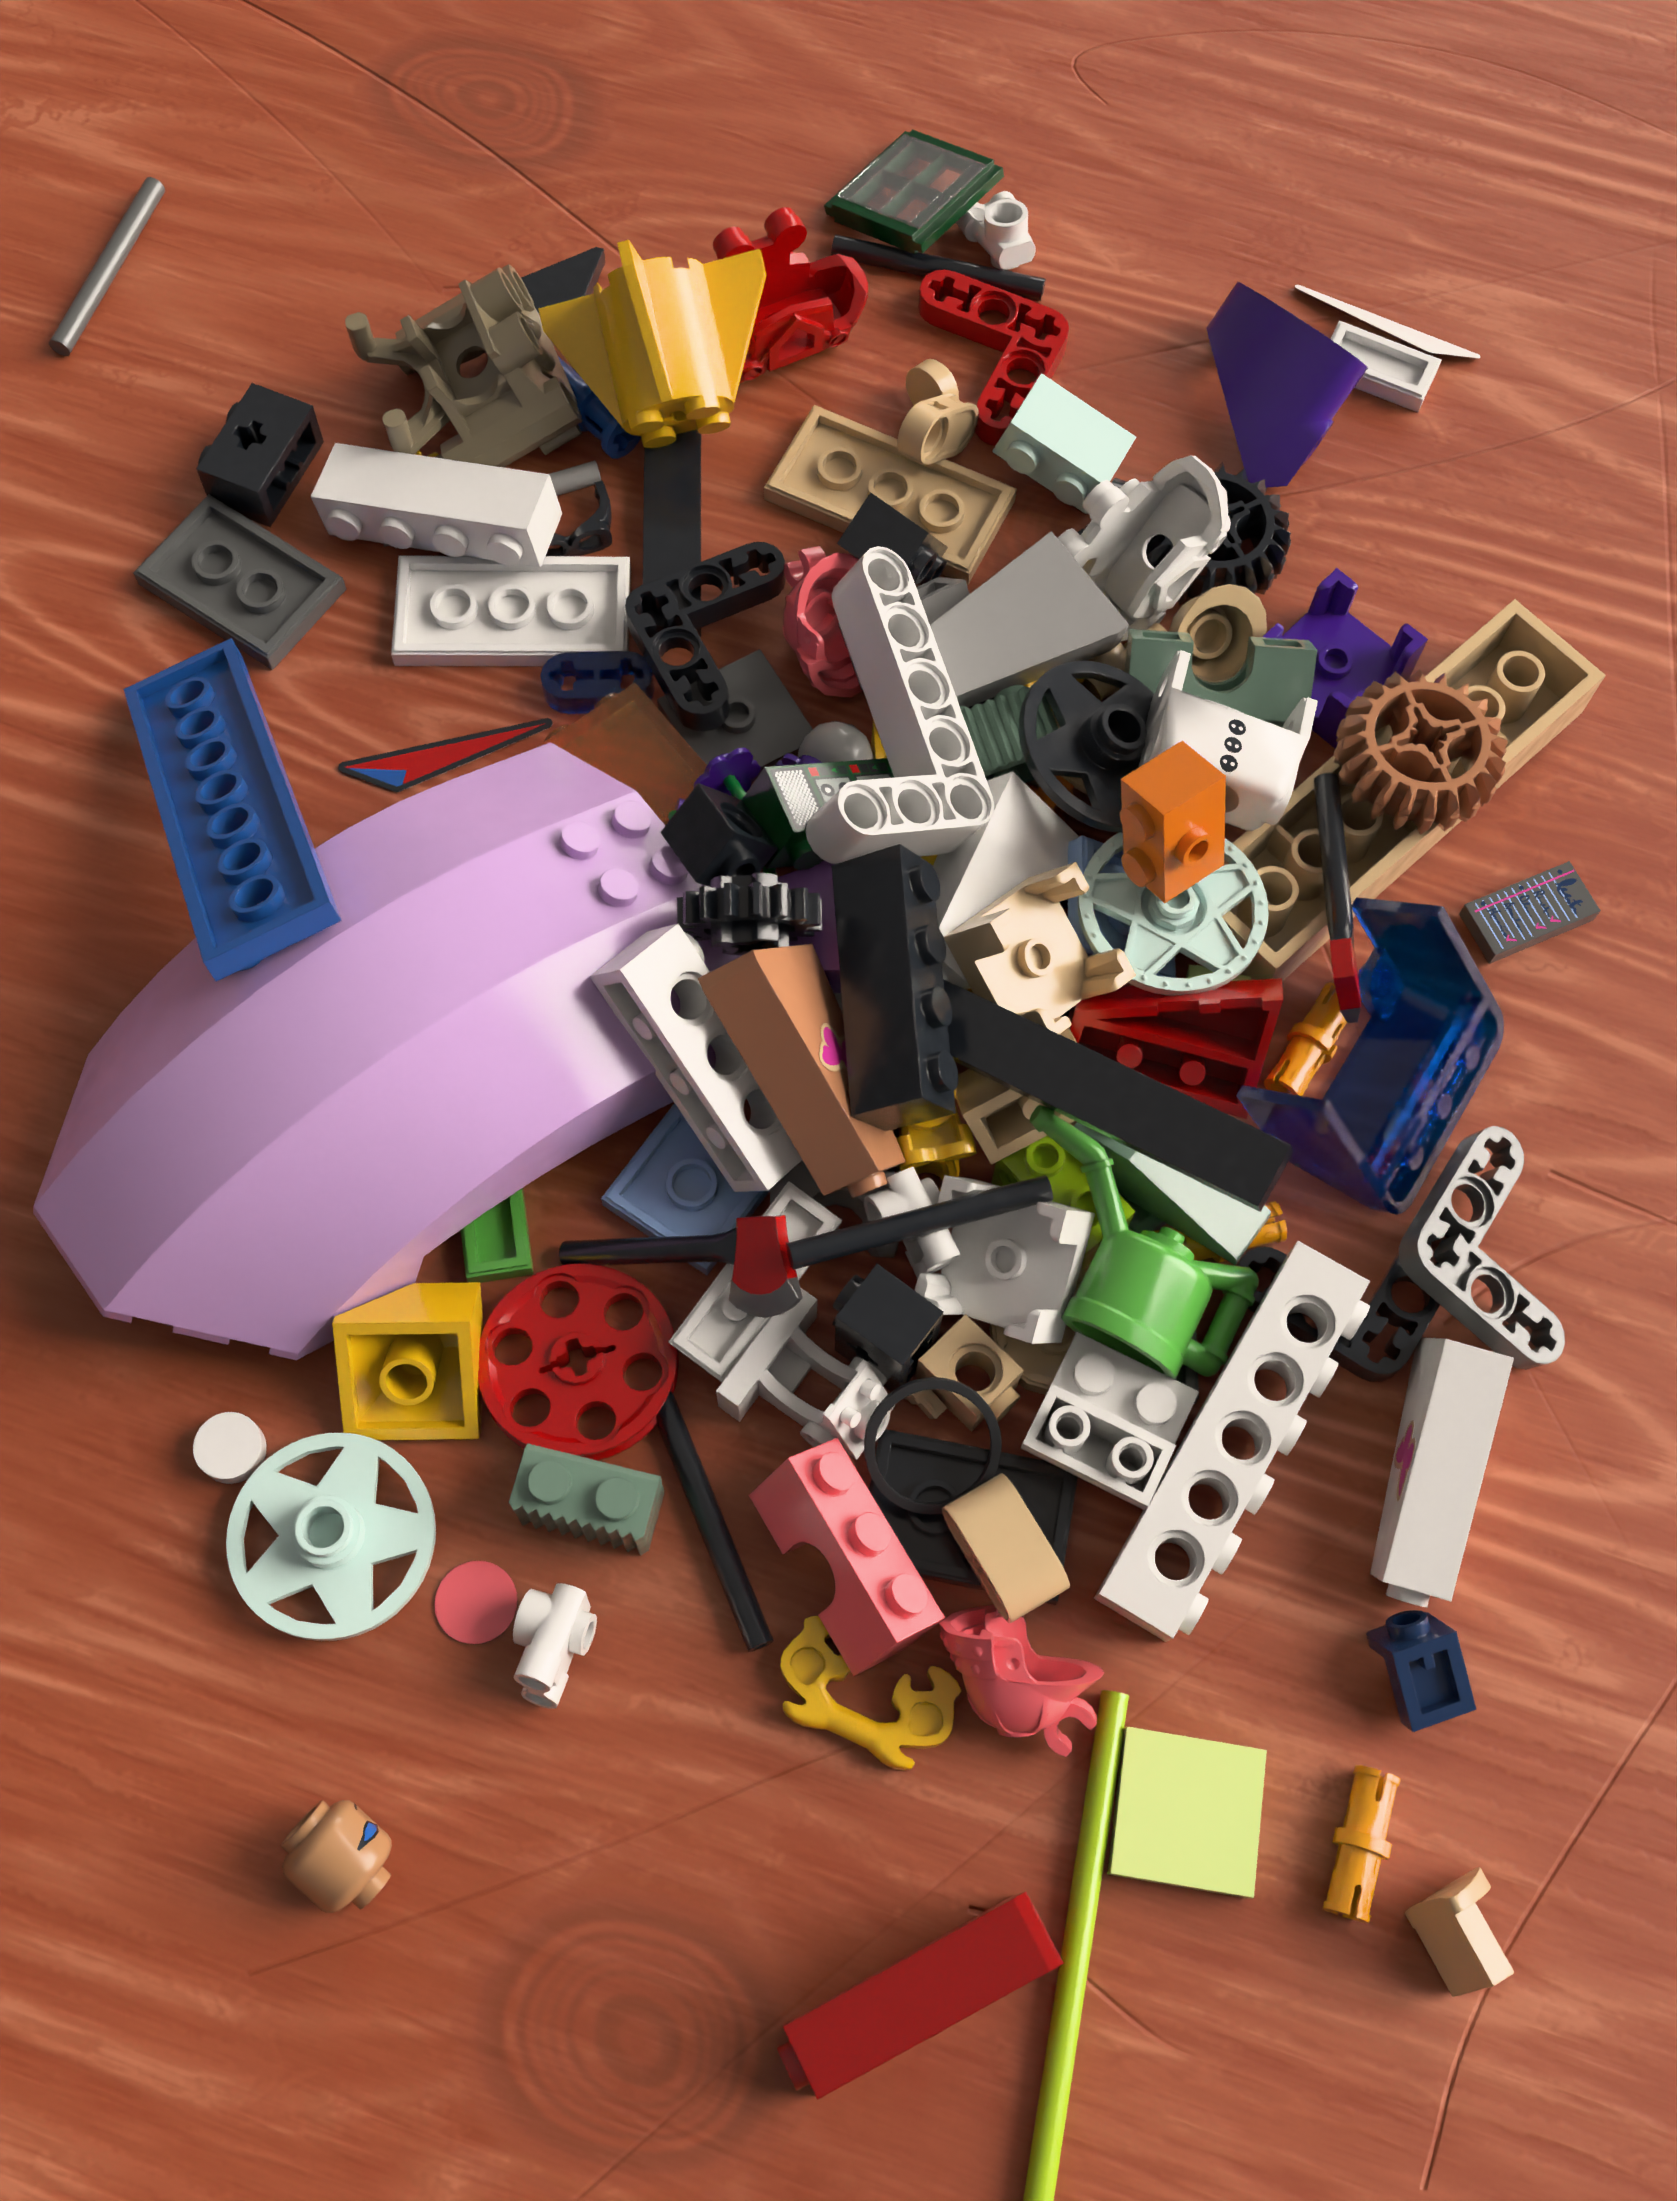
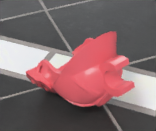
M820 546L801 549L798 552L800 560L784 564L785 578L793 588L785 597L782 627L784 638L796 653L802 672L811 681L813 687L827 696L851 698L863 690L860 688L839 628V621L831 596L833 588L859 559L849 553H834L826 557L825 552Z
M994 1605L968 1608L954 1612L939 1622L941 1629L940 1638L946 1650L950 1652V1658L954 1662L956 1670L962 1673L967 1697L972 1709L981 1720L997 1728L999 1735L1026 1737L1044 1729V1737L1048 1746L1055 1753L1067 1757L1072 1751V1742L1058 1729L1059 1722L1064 1718L1074 1717L1080 1720L1089 1730H1092L1097 1725V1716L1092 1706L1077 1696L1103 1676L1104 1671L1101 1667L1084 1660L1038 1655L1031 1648L1024 1618L1020 1617L1014 1622L1008 1623L998 1613Z

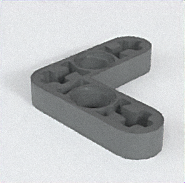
M1491 1126L1465 1137L1459 1143L1404 1234L1399 1246V1260L1404 1272L1413 1282L1495 1353L1513 1357V1367L1527 1370L1556 1361L1563 1352L1565 1334L1560 1320L1550 1309L1478 1248L1524 1166V1152L1514 1134L1503 1127ZM1486 1148H1489V1149L1491 1150V1152L1493 1153V1154L1491 1155V1158H1490V1153L1488 1152V1150H1487ZM1490 1159V1163L1495 1168L1477 1176L1475 1173L1482 1171ZM1454 1189L1465 1193L1471 1201L1473 1214L1469 1222L1461 1219L1453 1209L1451 1196ZM1446 1234L1450 1237L1441 1240L1434 1252V1258L1440 1264L1434 1265L1430 1260L1433 1250L1428 1243L1441 1239ZM1475 1279L1484 1282L1490 1289L1492 1307L1488 1313L1479 1309L1471 1296V1286ZM1505 1320L1509 1324L1503 1326L1502 1322ZM1529 1326L1532 1330V1333L1529 1334V1332L1524 1327ZM1529 1341L1536 1347L1535 1349H1531L1528 1346Z

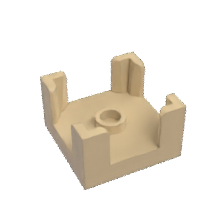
M1077 862L1027 878L944 936L945 942L974 994L1058 1034L1072 1025L1068 1017L1060 1016L1081 1000L1116 991L1136 976L1125 953L1119 948L1088 956L1064 912L1060 901L1083 895L1089 891V885Z

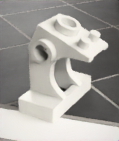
M800 1288L803 1296L800 1302L784 1314L772 1316L718 1387L716 1390L718 1407L740 1422L758 1396H761L802 1425L803 1429L800 1431V1435L810 1445L816 1447L838 1438L846 1453L857 1460L864 1450L865 1432L870 1417L879 1403L888 1395L883 1387L887 1379L876 1367L859 1357H854L849 1366L841 1363L806 1336V1331L817 1318V1299ZM811 1369L842 1390L825 1412L812 1407L793 1394ZM895 1405L888 1411V1413L882 1420L877 1432L876 1440L885 1431L890 1419V1413L895 1407Z

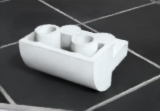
M1076 1332L1022 1443L1021 1449L1146 1510L1176 1447L1175 1443L1199 1391Z

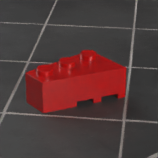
M1282 978L1230 981L1214 990L1185 995H1163L1149 992L1136 986H1122L1116 991L1086 998L1077 1003L1070 1030L1077 1043L1223 1113L1247 1119L1283 1003Z

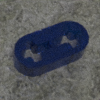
M630 651L568 652L557 654L548 659L542 667L540 675L545 701L552 709L566 714L638 711L648 705L653 698L655 689L653 673L642 655ZM623 675H634L632 688H621ZM564 677H575L573 690H562L561 685H563Z

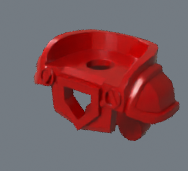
M789 207L779 208L767 217L764 223L767 236L750 241L741 228L729 227L721 231L713 241V249L718 260L760 249L766 271V279L739 384L759 377L767 369L771 372L827 348L837 347L846 343L850 331L856 325L868 298L866 275L854 258L836 254L810 263L804 252H793L805 241L807 230L800 217L796 216L793 209Z

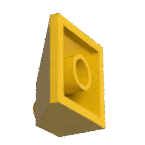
M480 1282L412 1283L334 1317L332 1327L343 1433L358 1434L375 1440L479 1439L481 1432L482 1394L478 1384L480 1336L484 1328Z

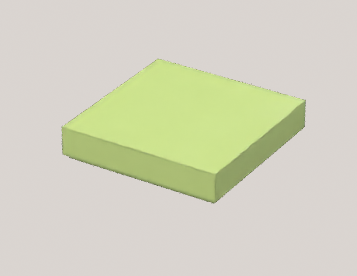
M1125 1727L1120 1755L1107 1874L1248 1899L1254 1898L1267 1750Z

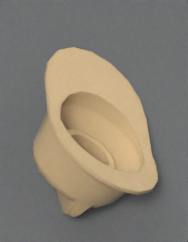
M1232 584L1213 587L1182 605L1174 615L1169 631L1190 634L1194 642L1192 671L1196 676L1208 682H1223L1235 676L1243 667L1247 655L1249 636L1263 637L1266 634V611L1260 598L1246 587Z

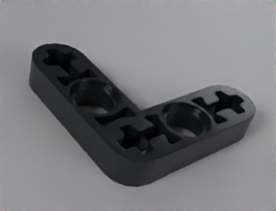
M766 542L745 544L643 584L632 590L626 599L625 610L630 634L676 716L685 727L693 731L705 732L716 729L728 718L730 710L726 681L696 630L772 600L781 593L786 580L784 575L785 560L782 552L774 545ZM754 568H758L762 573H768V574H767V575H764V576H760L759 573L756 572L755 570H753V571H749V570L754 569ZM730 577H733L734 586L739 584V587L732 588V581ZM705 584L714 585L722 591L719 597L710 601H699L691 596V592L695 588ZM653 609L654 613L662 615L664 629L657 632V625L649 613L643 612ZM674 648H684L693 654L689 662L679 666L669 665L661 659L665 652ZM697 681V687L703 699L712 701L710 705L702 706L698 700L692 701V683Z
M1257 1247L1248 1251L1236 1266L1248 1267L1255 1273H1258L1263 1266L1269 1268L1274 1273L1271 1278L1272 1283L1287 1255L1271 1247ZM1399 1252L1368 1302V1305H1370L1369 1311L1354 1337L1348 1340L1340 1335L1329 1355L1331 1359L1339 1363L1338 1365L1369 1382H1383L1390 1379L1406 1364L1440 1306L1423 1289H1421L1425 1299L1423 1310L1417 1313H1408L1395 1305L1391 1294L1394 1283L1408 1281L1418 1286L1404 1272L1399 1260ZM1269 1286L1263 1293L1255 1291L1253 1306H1248L1250 1311L1255 1313ZM1293 1313L1287 1316V1328L1294 1338L1305 1343L1317 1341L1318 1329L1311 1327L1306 1322L1303 1314ZM1388 1322L1390 1325L1398 1328L1385 1346L1384 1352L1389 1357H1383L1378 1363L1372 1362L1367 1357L1370 1347L1365 1342L1370 1343Z

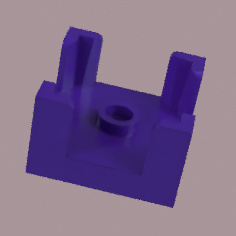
M1338 568L1319 584L1308 612L1283 636L1284 628L1279 623L1263 636L1266 638L1309 640L1317 649L1311 699L1318 702L1312 730L1335 749L1338 744L1336 732L1341 720L1346 718L1345 714L1350 703L1357 696H1363L1365 689L1373 681L1384 685L1386 679L1391 677L1395 671L1407 681L1428 641L1425 636L1405 623L1400 627L1391 646L1352 616L1349 610L1357 593L1358 585Z

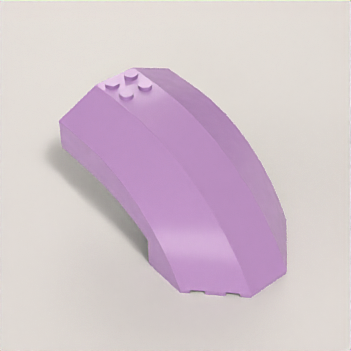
M550 742L401 800L347 828L316 847L315 851L342 921L264 958L253 968L237 971L217 982L203 963L196 938L161 969L120 1013L88 1054L33 1206L34 1215L102 1316L129 1323L132 1322L133 1317L173 1326V1333L226 1345L229 1344L230 1339L268 1347L270 1348L269 1354L298 1360L334 1341L332 1322L335 1316L415 1283L424 1256L483 1213L596 1142L674 1102L655 1075L656 1069L616 1017L590 978L592 974L645 932L677 924V897H683V892L685 891L699 892V887L705 886L694 881L660 833L665 827L664 823L639 793ZM711 939L697 941L704 953V963L710 972L742 956L723 954L722 947L711 946ZM672 989L670 996L671 1005L678 1015L680 1012V999L675 990ZM709 1044L707 1057L710 1066L714 1070L716 1055L713 1047Z

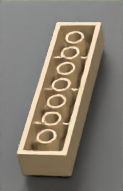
M1514 599L1426 675L1425 679L1428 682H1434L1436 678L1445 673L1446 686L1455 690L1468 683L1469 694L1467 697L1471 701L1488 699V710L1484 716L1502 718L1501 730L1497 736L1508 740L1506 745L1507 751L1502 758L1506 762L1504 766L1505 772L1499 783L1495 785L1498 789L1583 712L1606 675ZM1390 725L1384 726L1375 732L1378 746L1388 744L1393 734ZM1334 756L1292 791L1289 803L1277 824L1270 825L1264 823L1256 830H1247L1233 842L1257 870L1263 882L1268 900L1269 916L1265 937L1252 962L1240 974L1250 976L1251 980L1282 978L1283 981L1330 939L1327 927L1314 778L1320 774L1333 773L1338 775L1340 783L1339 773L1342 766L1334 763ZM1461 757L1451 760L1448 772L1452 779L1464 774ZM1340 784L1353 918L1462 820L1457 819L1454 826L1445 832L1433 822L1430 829L1420 835L1414 822L1408 820L1403 827L1395 831L1393 816L1383 812L1382 816L1371 820L1370 811L1373 805L1369 801L1352 804V792L1355 786ZM1250 896L1222 916L1242 949L1247 943L1252 928V903Z

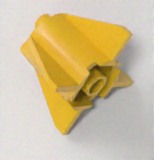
M625 240L617 243L622 267L607 274L610 286L602 289L597 282L593 287L594 294L539 308L544 333L621 427L631 435L641 436L644 447L658 448L675 442L676 434L697 429L700 434H712L723 431L731 426L729 413L734 409V402L766 279V271L760 249L705 264L700 263L696 259L687 258L689 269L674 268L671 257L642 260L631 242Z

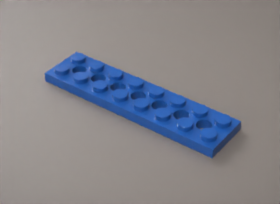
M230 638L123 689L201 957L215 981L217 982L237 971L253 968L264 958L342 921L244 659L233 639Z

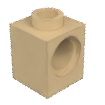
M965 1314L918 1359L915 1377L917 1379L939 1377L958 1381L955 1372L961 1367L975 1365L982 1368L988 1374L991 1385L984 1390L975 1392L985 1400L994 1413L997 1422H999L1021 1398L1014 1389L1018 1386L1023 1369ZM932 1390L971 1432L985 1419L981 1411L967 1398L947 1390Z

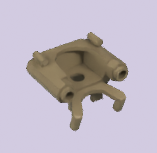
M509 264L503 268L495 269L474 283L463 280L458 284L462 293L414 321L407 315L400 320L403 328L395 333L396 339L373 337L368 318L361 312L348 315L345 319L353 350L360 359L368 363L399 365L407 376L417 372L423 380L425 399L419 412L408 421L405 413L397 408L387 411L383 415L384 427L394 452L415 454L450 420L459 434L440 444L441 454L435 458L503 468L538 447L547 455L582 434L578 425L583 421L582 415L553 343L543 331L540 315L524 282L516 270ZM487 353V365L478 376L473 378L461 376V364Z

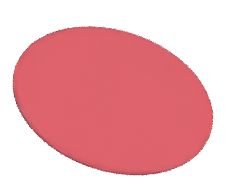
M470 1561L452 1569L441 1581L435 1596V1614L440 1626L450 1637L466 1644H481L497 1638L508 1628L517 1608V1592L512 1579L502 1568L486 1561Z

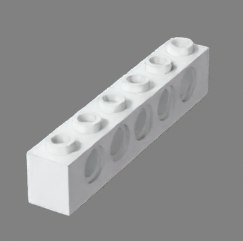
M1296 1242L1284 1259L1168 1465L1149 1506L1141 1513L1094 1597L1095 1600L1165 1642L1173 1639L1178 1630L1187 1635L1192 1632L1209 1600L1199 1593L1211 1569L1222 1575L1230 1564L1242 1541V1538L1232 1533L1244 1509L1255 1515L1263 1504L1275 1480L1265 1474L1266 1469L1276 1451L1286 1456L1290 1453L1307 1423V1420L1298 1416L1297 1413L1308 1393L1319 1398L1338 1367L1339 1363L1329 1357L1340 1335L1351 1340L1367 1315L1370 1305L1360 1299L1370 1283L1369 1280L1302 1242ZM1293 1313H1301L1310 1317L1318 1329L1317 1341L1305 1343L1295 1339L1287 1328V1316ZM1269 1369L1277 1372L1286 1384L1287 1392L1285 1399L1272 1401L1263 1397L1255 1386L1254 1377L1256 1371ZM1231 1426L1240 1427L1252 1436L1255 1444L1252 1458L1240 1460L1226 1452L1222 1444V1432L1225 1428ZM1198 1484L1209 1485L1219 1493L1223 1504L1219 1518L1204 1519L1193 1512L1188 1500L1189 1491L1192 1486ZM1174 1543L1186 1551L1190 1560V1569L1184 1579L1171 1580L1159 1572L1155 1564V1552L1159 1545Z

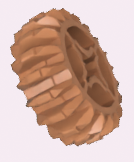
M1420 669L1410 676L1408 682L1396 671L1391 677L1386 679L1384 685L1373 681L1365 689L1363 696H1357L1350 703L1345 714L1346 718L1341 720L1336 732L1338 744L1334 751V763L1342 766L1339 773V784L1355 786L1352 792V804L1369 801L1373 805L1370 811L1371 820L1382 816L1383 812L1393 816L1395 831L1403 827L1407 820L1414 822L1420 835L1429 830L1433 822L1444 832L1453 827L1457 819L1467 822L1476 815L1480 807H1483L1484 804L1491 800L1497 789L1495 785L1499 783L1505 772L1504 766L1506 762L1502 758L1507 751L1506 745L1508 740L1497 736L1501 730L1502 718L1485 717L1484 715L1488 710V699L1471 701L1467 697L1469 694L1468 683L1457 690L1446 686L1445 673L1436 678L1434 682H1428ZM1390 725L1393 734L1388 744L1378 746L1375 732L1384 726ZM1461 757L1464 774L1452 779L1448 772L1451 760Z

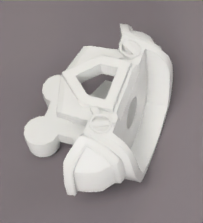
M1190 455L1170 462L1153 476V481L1139 482L1134 478L1126 482L1120 489L1108 480L1099 483L1083 502V509L1092 519L1083 533L1080 535L1071 528L1057 538L1128 622L1129 626L1121 641L1128 640L1129 629L1146 630L1154 623L1162 621L1166 615L1165 611L1173 608L1211 559L1207 555L1209 553L1212 554L1222 544L1227 536V532L1230 530L1231 522L1228 516L1227 491L1221 485L1213 470L1196 456ZM1162 534L1171 540L1174 547L1154 568L1147 559L1146 549L1152 537Z

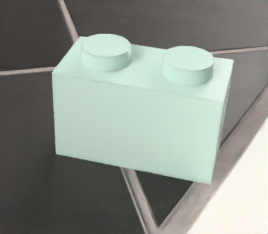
M1041 373L992 452L1005 460L1015 471L1026 474L1053 492L1063 503L1072 505L1084 514H1087L1082 507L1085 498L1099 483L1105 480L1111 481L1136 436Z

